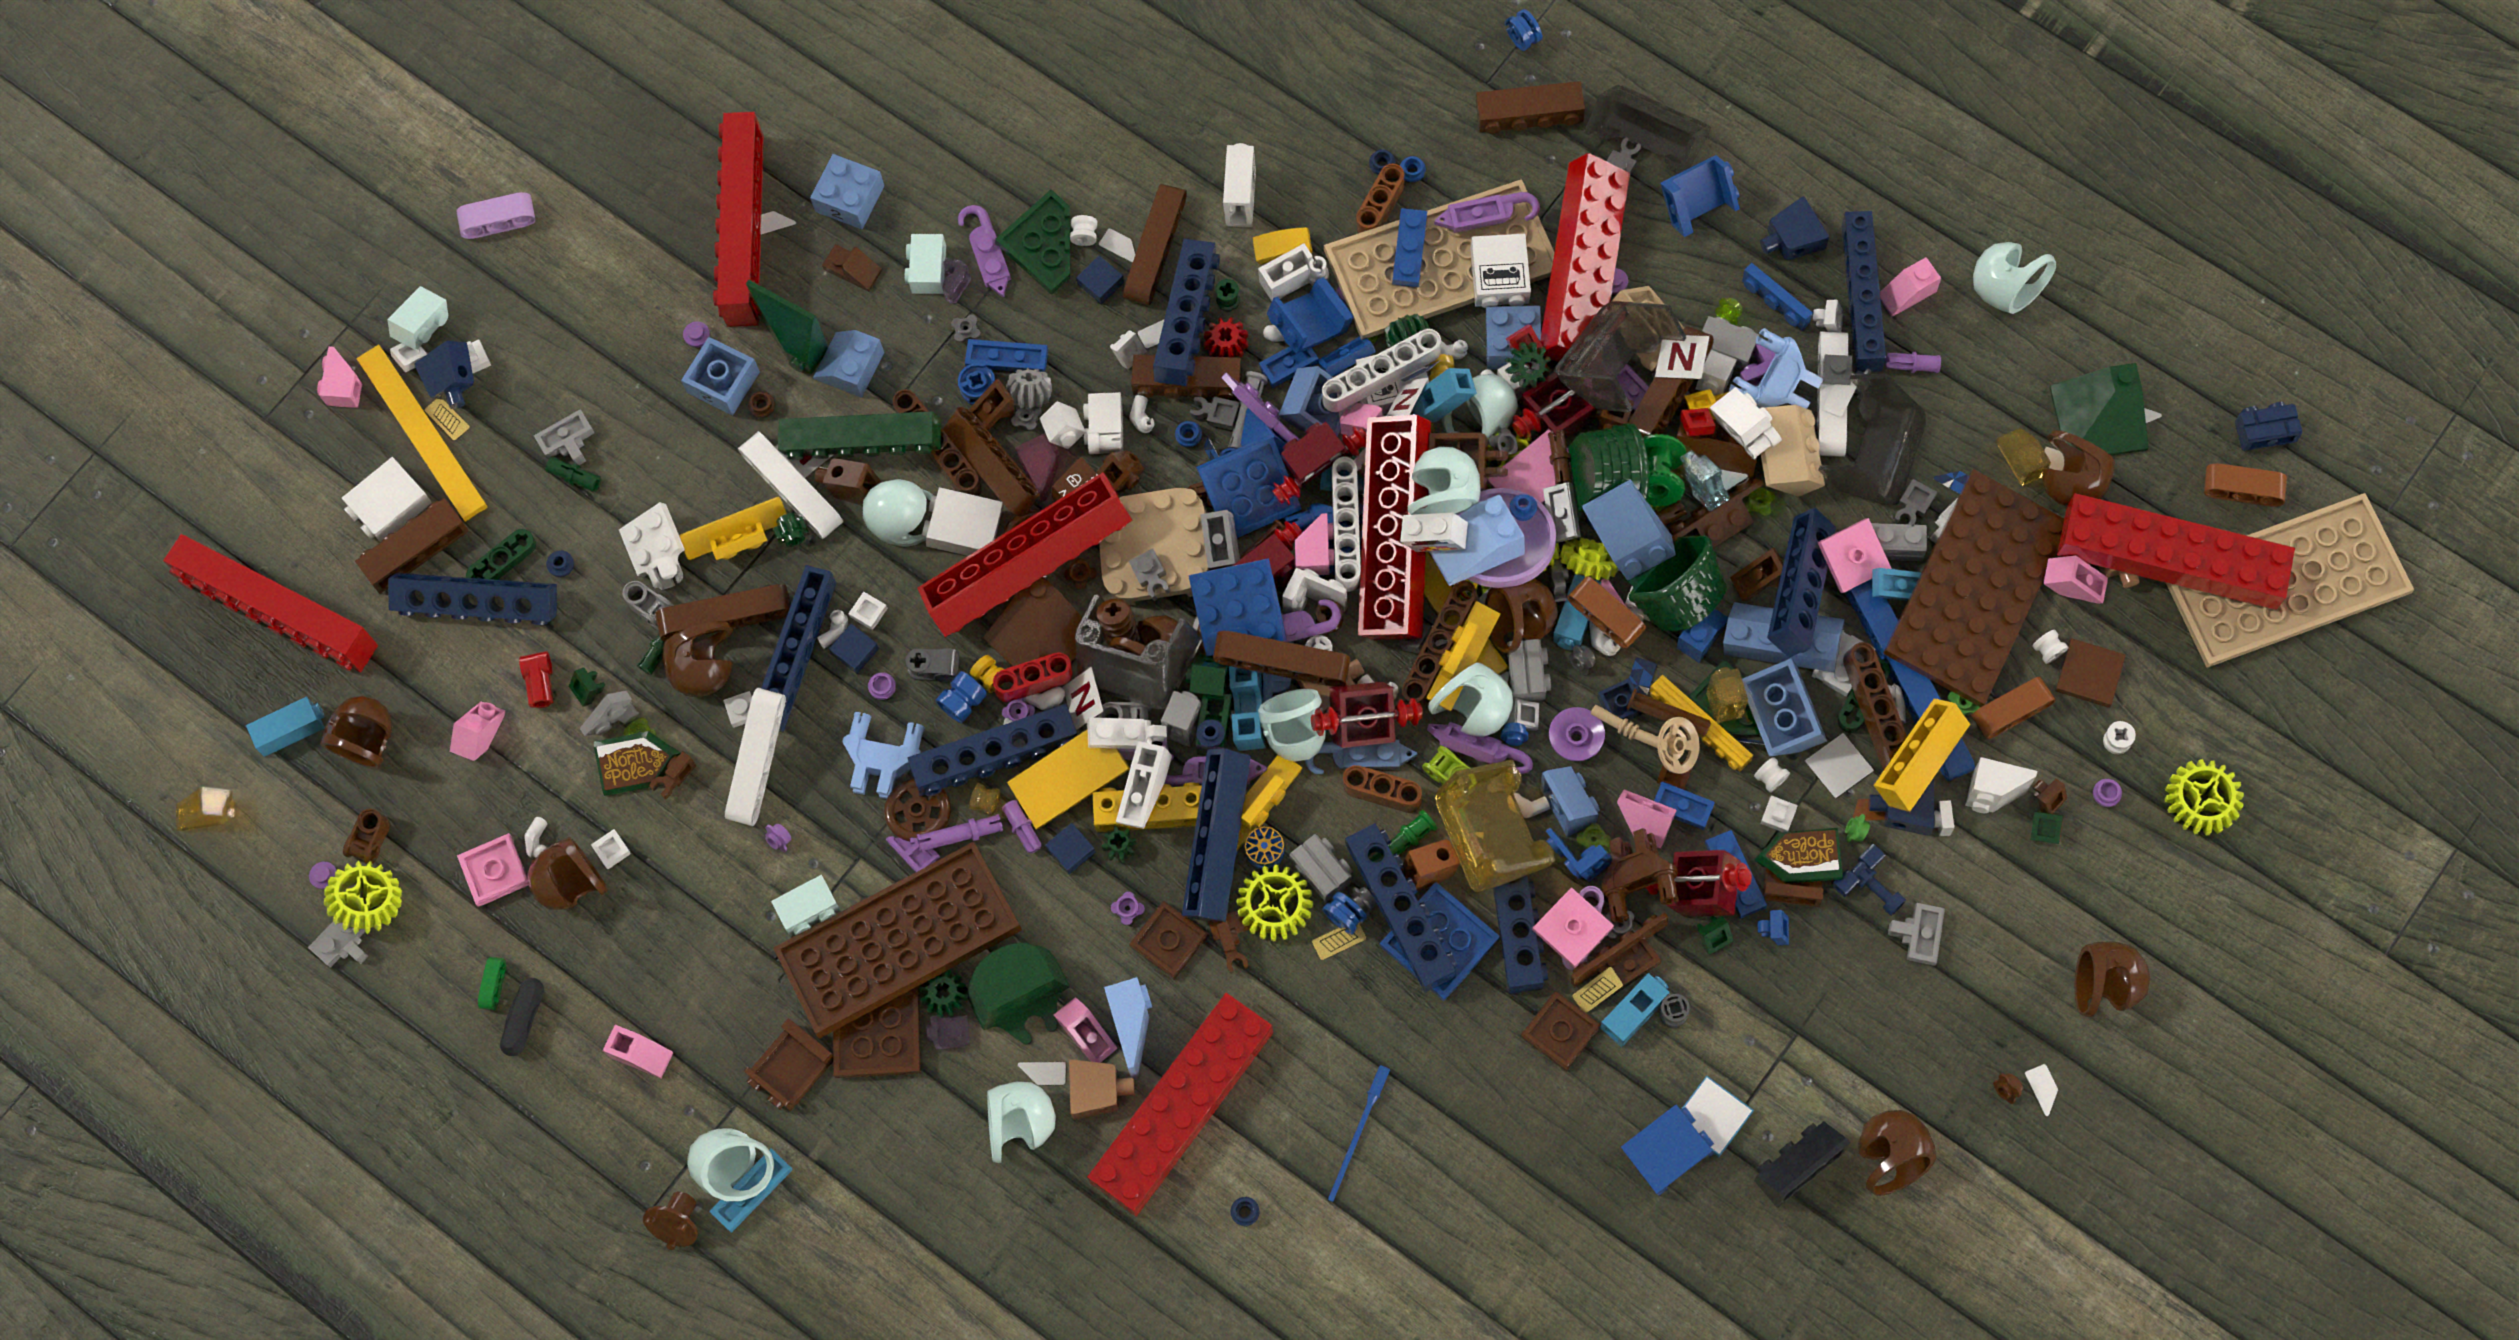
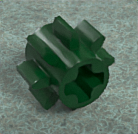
M788 513L779 517L776 521L778 526L773 528L779 544L785 542L787 547L801 544L805 540L804 534L809 532L803 517L796 518L794 513Z
M1115 826L1114 832L1111 834L1104 833L1108 843L1101 846L1103 851L1110 850L1108 854L1110 861L1114 858H1119L1124 863L1125 857L1135 855L1131 846L1136 845L1137 841L1136 838L1129 839L1130 830L1128 828L1123 832L1119 831L1117 826ZM1117 841H1122V848L1117 849Z

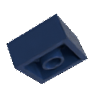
M1100 255L1076 277L1077 284L1101 305L1124 283L1123 275Z
M850 624L829 648L831 655L856 674L860 672L879 650L877 643L853 624Z
M1630 678L1598 692L1597 698L1602 708L1623 720L1627 718L1629 721L1644 714L1631 707L1629 710L1627 709L1635 688Z
M1073 823L1045 844L1047 851L1068 875L1096 853L1094 847Z

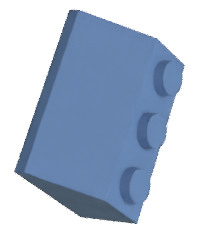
M1792 659L1739 680L1770 757L1802 752L1827 741L1798 666Z

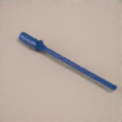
M1379 1065L1370 1090L1367 1091V1105L1328 1201H1334L1370 1110L1377 1099L1380 1098L1390 1071L1387 1067Z

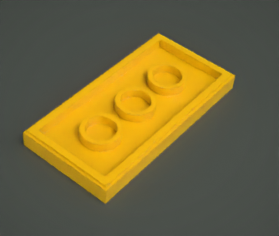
M1087 729L1007 783L1032 821L1035 829H1040L1092 795L1093 792L1098 791L1130 770V767L1117 748H1089Z

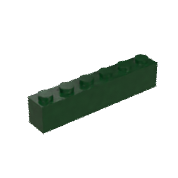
M933 411L779 419L778 451L790 460H802L803 456L827 459L829 455L836 454L839 457L851 458L854 457V454L858 453L876 457L880 455V452H889L891 455H905L906 451H915L917 454H930L931 450L941 449V417Z

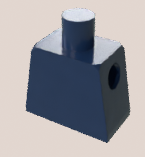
M1803 196L1771 218L1768 226L1769 236L1761 239L1760 245L1765 254L1779 249L1785 260H1791L1826 249L1829 235Z
M445 341L414 364L429 396L432 399L447 400L450 409H458L465 405L462 392L474 383L467 343Z
M1934 778L1910 812L1890 807L1881 795L1874 794L1869 795L1868 809L1869 811L1885 812L1886 827L1930 836L1934 829Z

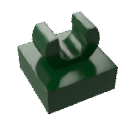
M584 667L574 671L568 686L583 707L592 704L595 695L600 694L605 687L604 682L600 684L594 682L598 674L596 671L588 673Z
M1711 916V923L1704 927L1700 923L1697 924L1703 948L1709 955L1733 942L1729 924L1723 916L1718 919L1715 916Z

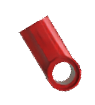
M545 651L520 656L519 665L522 677L526 683L528 705L531 708L539 709L549 707V705L554 703L550 679L553 669L549 653Z

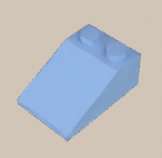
M1499 494L1473 505L1459 516L1468 522L1465 549L1429 551L1446 582L1451 586L1524 555L1525 536Z
M1136 977L1104 987L1131 1078H1134V1080H1137L1139 1077L1149 1023L1147 1009L1152 1008L1146 984L1140 986Z

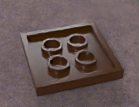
M918 987L833 1031L835 1078L921 1073L920 994Z

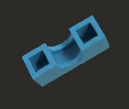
M1229 666L1230 689L1233 694L1235 714H1232L1233 741L1238 751L1266 748L1265 735L1258 713L1260 705L1263 704L1261 672Z

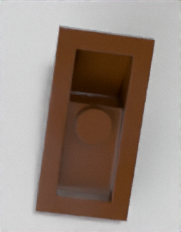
M836 244L822 265L825 271L868 292L882 271L881 267L857 247L849 251Z
M996 379L969 410L989 431L1000 418L1014 416V399L1001 381Z
M1772 548L1732 575L1730 578L1742 601L1750 600L1767 587H1778L1783 562L1776 549Z

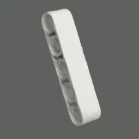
M1433 329L1422 330L1328 380L1322 387L1324 407L1328 411L1339 412L1435 361L1439 357L1441 350V337L1439 333ZM1432 343L1435 346L1433 348H1425L1422 345ZM1403 355H1408L1411 357V359L1408 361L1400 360L1399 357ZM1385 368L1388 371L1386 373H1378L1375 370ZM1356 380H1361L1364 382V384L1361 386H1355L1352 384V382ZM1331 393H1338L1341 396L1339 398L1332 399L1328 395Z
M1820 331L1818 343L1819 377L1823 378L1825 354L1848 356V333ZM1822 381L1819 388H1817V440L1820 445L1819 455L1845 457L1847 408L1842 417L1822 410L1834 385L1823 384Z
M759 431L738 448L744 459L799 516L803 517L804 522L821 539H824L843 523L842 518L835 509Z
M1340 457L1335 460L1332 466L1335 580L1343 584L1347 592H1351L1359 586L1361 572L1357 466L1353 459ZM1347 470L1351 474L1344 477L1340 476L1338 472ZM1346 495L1351 497L1352 500L1342 502L1339 500V497ZM1342 521H1349L1353 525L1345 528L1340 523ZM1349 546L1353 548L1354 551H1352L1351 553H1344L1340 549L1342 547ZM1351 572L1355 576L1352 579H1345L1341 574Z
M760 688L754 691L726 805L725 819L754 826L758 819L785 707V695Z

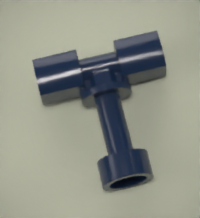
M1874 844L1859 857V863L1851 871L1847 869L1842 874L1843 879L1835 880L1832 885L1844 898L1857 885L1861 889L1867 886L1886 903L1883 909L1890 916L1895 914L1906 902V899L1899 892L1893 895L1874 878L1877 874L1874 868L1885 858V854Z

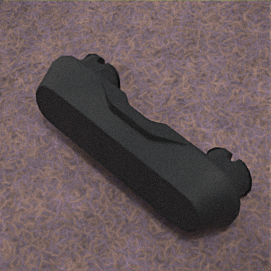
M528 978L521 983L517 995L510 1006L500 1040L501 1051L507 1056L519 1055L526 1045L533 1019L544 994L543 983L537 978Z

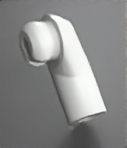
M1896 684L1888 685L1901 722L1904 725L1906 723V711L1902 690Z
M1058 686L1042 694L1037 693L1024 697L1023 701L1046 711L1062 703L1065 691Z

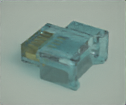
M1689 451L1680 457V460L1684 463L1688 475L1686 479L1690 482L1693 495L1709 511L1714 510L1729 499V495L1722 482V471L1706 455L1699 458L1692 451Z

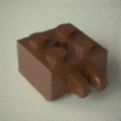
M1430 433L1429 450L1438 447H1453L1465 452L1474 460L1480 476V491L1487 490L1488 477H1506L1508 475V469L1488 468V460H1507L1508 452L1488 451L1489 440L1485 434Z

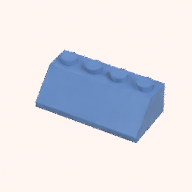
M1734 602L1728 617L1723 641L1724 655L1778 664L1792 659L1798 667L1835 673L1844 619L1818 615L1811 648L1804 653L1788 658L1767 639L1774 608Z

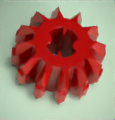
M1219 317L1218 325L1210 322V331L1204 332V339L1206 340L1204 348L1210 350L1209 356L1234 358V355L1242 358L1244 355L1242 349H1247L1249 344L1246 340L1248 338V331L1243 330L1241 321L1234 324L1232 317L1227 322H1223V319Z

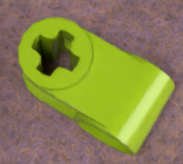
M1440 745L1437 749L1438 753L1432 760L1422 765L1423 770L1433 780L1441 783L1457 797L1469 796L1475 787L1472 769L1459 760L1448 748ZM1459 777H1465L1469 782L1465 785H1458L1455 783V780Z

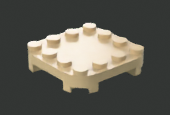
M1172 488L1120 497L1133 521L1129 522L1122 530L1115 531L1105 537L1099 543L1102 579L1106 589L1114 598L1122 599L1129 605H1136L1135 601L1152 599L1147 591L1148 585L1144 587L1140 585L1129 561L1153 548L1167 574L1160 579L1165 580L1170 587L1169 594L1166 593L1163 587H1158L1155 590L1157 598L1187 594L1188 597L1193 596L1188 575L1210 571L1207 564L1200 515L1208 513L1203 501L1194 490L1186 488Z

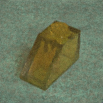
M2021 428L1995 440L2021 486L2041 478L2042 470L2049 469L2051 465L2039 441Z
M201 787L176 804L177 831L219 826L233 818L236 805L233 801L232 790Z

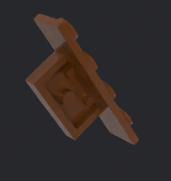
M1747 477L1736 484V488L1730 492L1725 491L1714 498V502L1708 506H1700L1690 513L1691 516L1686 520H1678L1669 525L1668 531L1672 535L1673 542L1678 537H1682L1694 529L1697 536H1708L1714 548L1752 524L1754 521L1745 507L1742 498L1764 485L1762 480Z
M1664 912L1658 917L1657 915L1649 917L1642 924V928L1636 932L1631 930L1619 939L1620 943L1612 948L1610 946L1603 948L1596 954L1597 958L1590 963L1583 962L1572 971L1574 973L1571 975L1572 986L1575 988L1596 973L1600 975L1609 967H1612L1623 984L1621 988L1613 993L1615 995L1660 965L1661 959L1647 942V939L1667 926V914Z

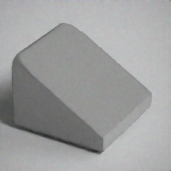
M1514 698L1512 711L1505 724L1512 722L1521 723L1526 726V730L1537 731L1539 703Z

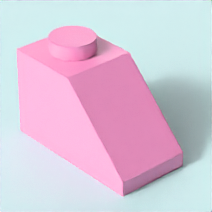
M1925 257L1904 269L1880 291L1881 303L1890 316L1893 317L1936 293L1941 277Z
M1355 403L1351 410L1346 409L1339 420L1341 434L1352 435L1353 426L1357 430L1362 428L1367 433V418L1383 417L1382 408L1375 405Z
M2076 555L2048 559L2044 585L2062 596L2098 604L2103 603L2108 580L2105 575Z
M1624 789L1617 803L1632 834L1634 831L1644 828L1647 834H1654L1656 845L1658 848H1661L1666 840L1677 810Z
M1076 997L1054 1014V1017L1091 1062L1101 1063L1118 1049L1090 1010Z

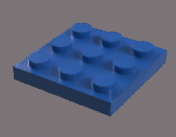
M1271 434L1196 467L1214 512L1228 510L1234 515L1237 538L1268 525L1275 519L1279 520L1302 510L1297 497L1292 496L1290 498V505L1286 502L1281 504L1272 492L1275 489L1273 483L1281 485L1284 483L1283 476L1289 477Z
M1269 558L1188 575L1206 657L1214 655L1216 636L1219 631H1232L1278 641L1287 640Z
M1435 882L1418 902L1419 904L1424 902L1431 916L1428 918L1431 927L1439 929L1444 939V942L1441 943L1444 951L1452 953L1458 966L1454 968L1455 978L1431 989L1434 994L1445 1001L1500 940V936ZM1417 925L1411 926L1408 929V933L1412 936H1420L1424 932ZM1390 931L1379 943V946L1415 976L1392 931ZM1426 950L1421 954V957L1426 961H1433L1436 959L1437 954L1432 950Z

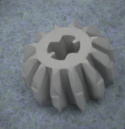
M1027 368L1024 371L1017 370L1016 373L1009 375L1006 390L1014 399V405H1019L1020 408L1029 407L1031 409L1035 406L1040 408L1042 404L1049 403L1052 392L1051 378L1047 376L1046 372H1039V369L1029 370Z

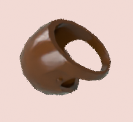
M2059 430L2052 431L2047 436V439L2063 454L2064 466L2063 470H2042V481L2047 495L2056 503L2066 507L2075 493L2102 499L2109 489L2114 474L2115 460L2113 457L2093 443L2076 435ZM2066 442H2068V443H2070V444L2076 446V447L2079 448L2080 450L2074 448L2073 446L2067 444Z
M1536 579L1513 587H1491L1485 599V606L1500 613L1490 638L1496 648L1504 653H1514L1517 651L1522 637L1528 640H1540L1551 631L1557 620V603L1550 589ZM1510 632H1514L1512 644L1508 646L1504 642L1503 637Z
M1166 615L1151 616L1138 622L1137 629L1143 645L1123 637H1115L1111 640L1109 653L1114 662L1138 682L1156 689L1166 688L1176 682L1187 671L1193 658V642L1187 630L1177 620ZM1117 646L1125 647L1143 659L1130 662L1119 652Z
M712 621L685 629L666 640L663 645L665 674L676 691L685 696L703 697L717 693L726 686L732 673L733 663L727 660H715L714 652L716 647L733 632L732 627L727 622ZM722 630L709 638L693 643L694 639L699 635Z
M366 696L348 698L333 712L324 729L320 744L339 757L362 766L378 769L384 760L382 753L383 750L387 749L385 744L392 733L390 713L383 704L374 698Z
M571 837L557 841L543 850L531 862L528 871V884L534 899L549 910L574 908L577 905V900L588 892L598 891L603 895L609 890L588 857Z
M2115 941L2094 942L2085 945L2081 949L2075 970L2074 990L2077 1010L2082 1016L2093 1017L2098 1010L2102 997L2107 998L2116 1010L2125 1011L2134 1007L2147 996L2150 973L2148 965L2140 953L2130 945Z
M1887 1110L1873 1116L1864 1124L1858 1143L1859 1154L1863 1158L1871 1160L1886 1159L1872 1172L1866 1182V1188L1874 1195H1889L1907 1187L1927 1173L1935 1163L1936 1150L1928 1128L1914 1114L1903 1110ZM1896 1167L1894 1180L1875 1186L1886 1173Z

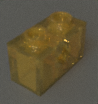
M1726 667L1716 670L1710 677L1706 693L1715 722L1721 723L1743 717L1748 697L1739 668L1730 670V668Z

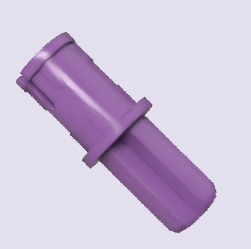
M1912 352V354L1887 353L1885 365L1887 369L1910 370L1911 373H1915V371L1939 373L1941 356L1917 355V352Z
M1017 800L1006 803L1002 807V811L1013 827V834H1017L1027 853H1035L1042 847V844L1031 827L1032 821L1026 818Z

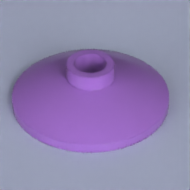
M1572 707L1561 711L1552 720L1549 728V740L1552 748L1561 757L1570 761H1584L1595 756L1602 748L1605 740V729L1602 721L1591 715L1590 710ZM1573 734H1579L1581 735L1582 739L1580 741H1574L1571 738V736Z

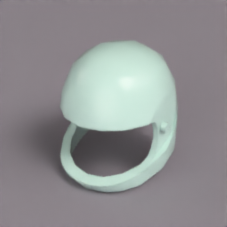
M2011 242L1998 243L1986 249L1977 260L1973 274L1974 290L1984 302L2001 311L2014 314L2029 305L2049 283L2056 269V261L2052 255L2045 254L2027 266L2020 268L2018 266L2021 259L2022 246ZM2047 263L2045 271L2035 283L2025 284L2039 268Z
M1495 374L1478 375L1472 378L1477 394L1467 400L1470 412L1482 426V433L1488 439L1493 434H1500L1502 429H1507L1511 425L1513 416H1515L1518 408L1514 389L1503 377ZM1452 411L1442 418L1445 433L1454 432L1451 419Z
M1438 447L1425 451L1415 464L1411 478L1415 483L1428 488L1430 495L1411 503L1408 506L1410 515L1451 512L1459 514L1467 511L1479 502V472L1474 460L1465 452L1453 447Z
M895 479L882 482L870 489L863 500V519L867 528L880 540L888 544L900 547L917 545L925 541L926 537L922 536V534L913 536L908 533L913 531L922 521L926 512V497L931 501L933 494L906 480Z
M1477 662L1449 681L1433 697L1428 705L1429 711L1432 714L1446 710L1439 706L1441 701L1458 687L1463 686L1452 708L1458 710L1467 718L1461 732L1471 736L1485 737L1498 731L1508 721L1513 706V695L1502 677L1491 668Z
M1299 689L1285 692L1265 701L1259 707L1258 713L1263 733L1270 747L1278 756L1285 760L1301 761L1310 759L1320 751L1324 743L1326 730H1324L1323 736H1319L1311 727V715L1315 714V710L1320 708L1322 703L1317 690Z
M1017 1081L999 1085L987 1091L989 1134L993 1162L1001 1163L1002 1146L1007 1141L1013 1138H1023L1029 1148L1034 1150L1041 1146L1054 1131L1056 1121L1051 1099L1041 1087L1032 1082Z
M732 1128L715 1129L700 1135L690 1146L687 1158L690 1176L706 1193L724 1201H743L757 1196L770 1182L774 1170V1161L769 1149L764 1144L749 1138L747 1134ZM755 1147L760 1149L765 1155L767 1163L765 1176L759 1184L749 1190L739 1191L733 1189L732 1186L753 1167L756 1156Z

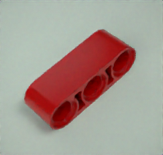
M1059 652L997 672L993 678L996 696L1003 702H1011L1064 685L1071 680L1073 675L1071 662L1067 655ZM1057 665L1066 667L1061 673L1052 671ZM1033 673L1040 676L1035 681L1026 680L1027 676ZM1005 682L1013 684L1008 690L1000 689V686Z

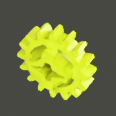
M1581 538L1580 541L1571 539V542L1565 541L1560 553L1561 563L1567 564L1566 568L1572 569L1577 575H1585V577L1588 576L1596 580H1600V577L1608 580L1610 576L1615 577L1618 571V567L1613 562L1602 542L1596 543L1595 540L1592 539L1590 541L1587 538Z

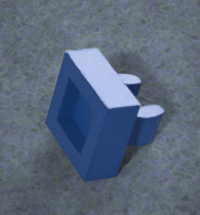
M1782 910L1770 911V920L1758 921V933H1762V937H1771L1777 945H1789V917Z

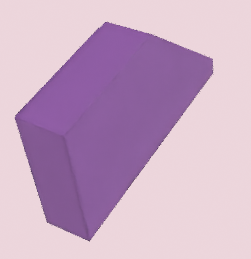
M890 836L886 838L887 843L915 872L941 859L934 849L921 852L917 838H910V842Z

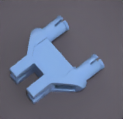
M1763 328L1759 334L1768 338V340L1757 336L1756 344L1775 353L1771 364L1758 386H1754L1740 377H1736L1732 382L1742 388L1740 389L1731 384L1729 392L1736 387L1743 394L1749 393L1755 400L1758 408L1775 407L1789 403L1807 409L1811 402L1793 393L1801 379L1819 388L1823 378L1805 369L1800 350L1793 338H1781Z
M855 712L850 734L843 738V744L855 764L850 787L853 788V793L864 795L870 774L880 776L876 792L879 794V798L887 799L894 789L896 779L910 771L907 757L921 753L919 746L925 727L917 723L916 727H914V723H908L904 742L900 747L869 741L865 738L872 717L866 713L860 716L861 712Z

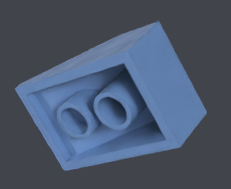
M1631 479L1582 506L1613 562L1627 580L1676 555L1672 535Z

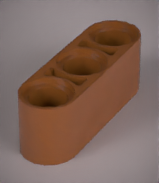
M1388 164L1379 173L1357 212L1358 234L1383 226L1404 190V170L1398 164ZM1390 178H1396L1398 181L1389 182L1387 180ZM1378 199H1383V200H1385L1386 202H1385V203H1382V204H1379V203H1376L1375 201L1378 200ZM1368 220L1374 222V223L1371 224V225H1365V224H1363V222L1368 221Z
M2218 463L2210 464L2206 467L2204 494L2215 499L2271 507L2282 506L2285 504L2287 476L2275 471Z
M1588 576L1567 596L1568 601L1576 610L1624 649H1627L1646 629L1644 623L1633 612Z
M2041 676L1982 706L1971 717L1986 740H1989L2045 710L2056 699Z
M1359 765L1349 766L1343 773V787L1345 792L1351 797L1406 813L1415 812L1421 806L1422 790L1414 781ZM1352 777H1360L1363 780L1358 786H1353L1348 781ZM1383 784L1387 785L1390 790L1387 793L1380 794L1375 788ZM1407 792H1412L1417 798L1414 801L1408 802L1402 796Z

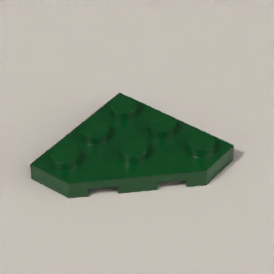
M1052 189L995 238V244L1051 295L1070 279V206Z

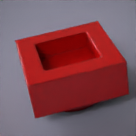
M1708 408L1681 410L1680 420L1687 436L1714 434L1716 425Z

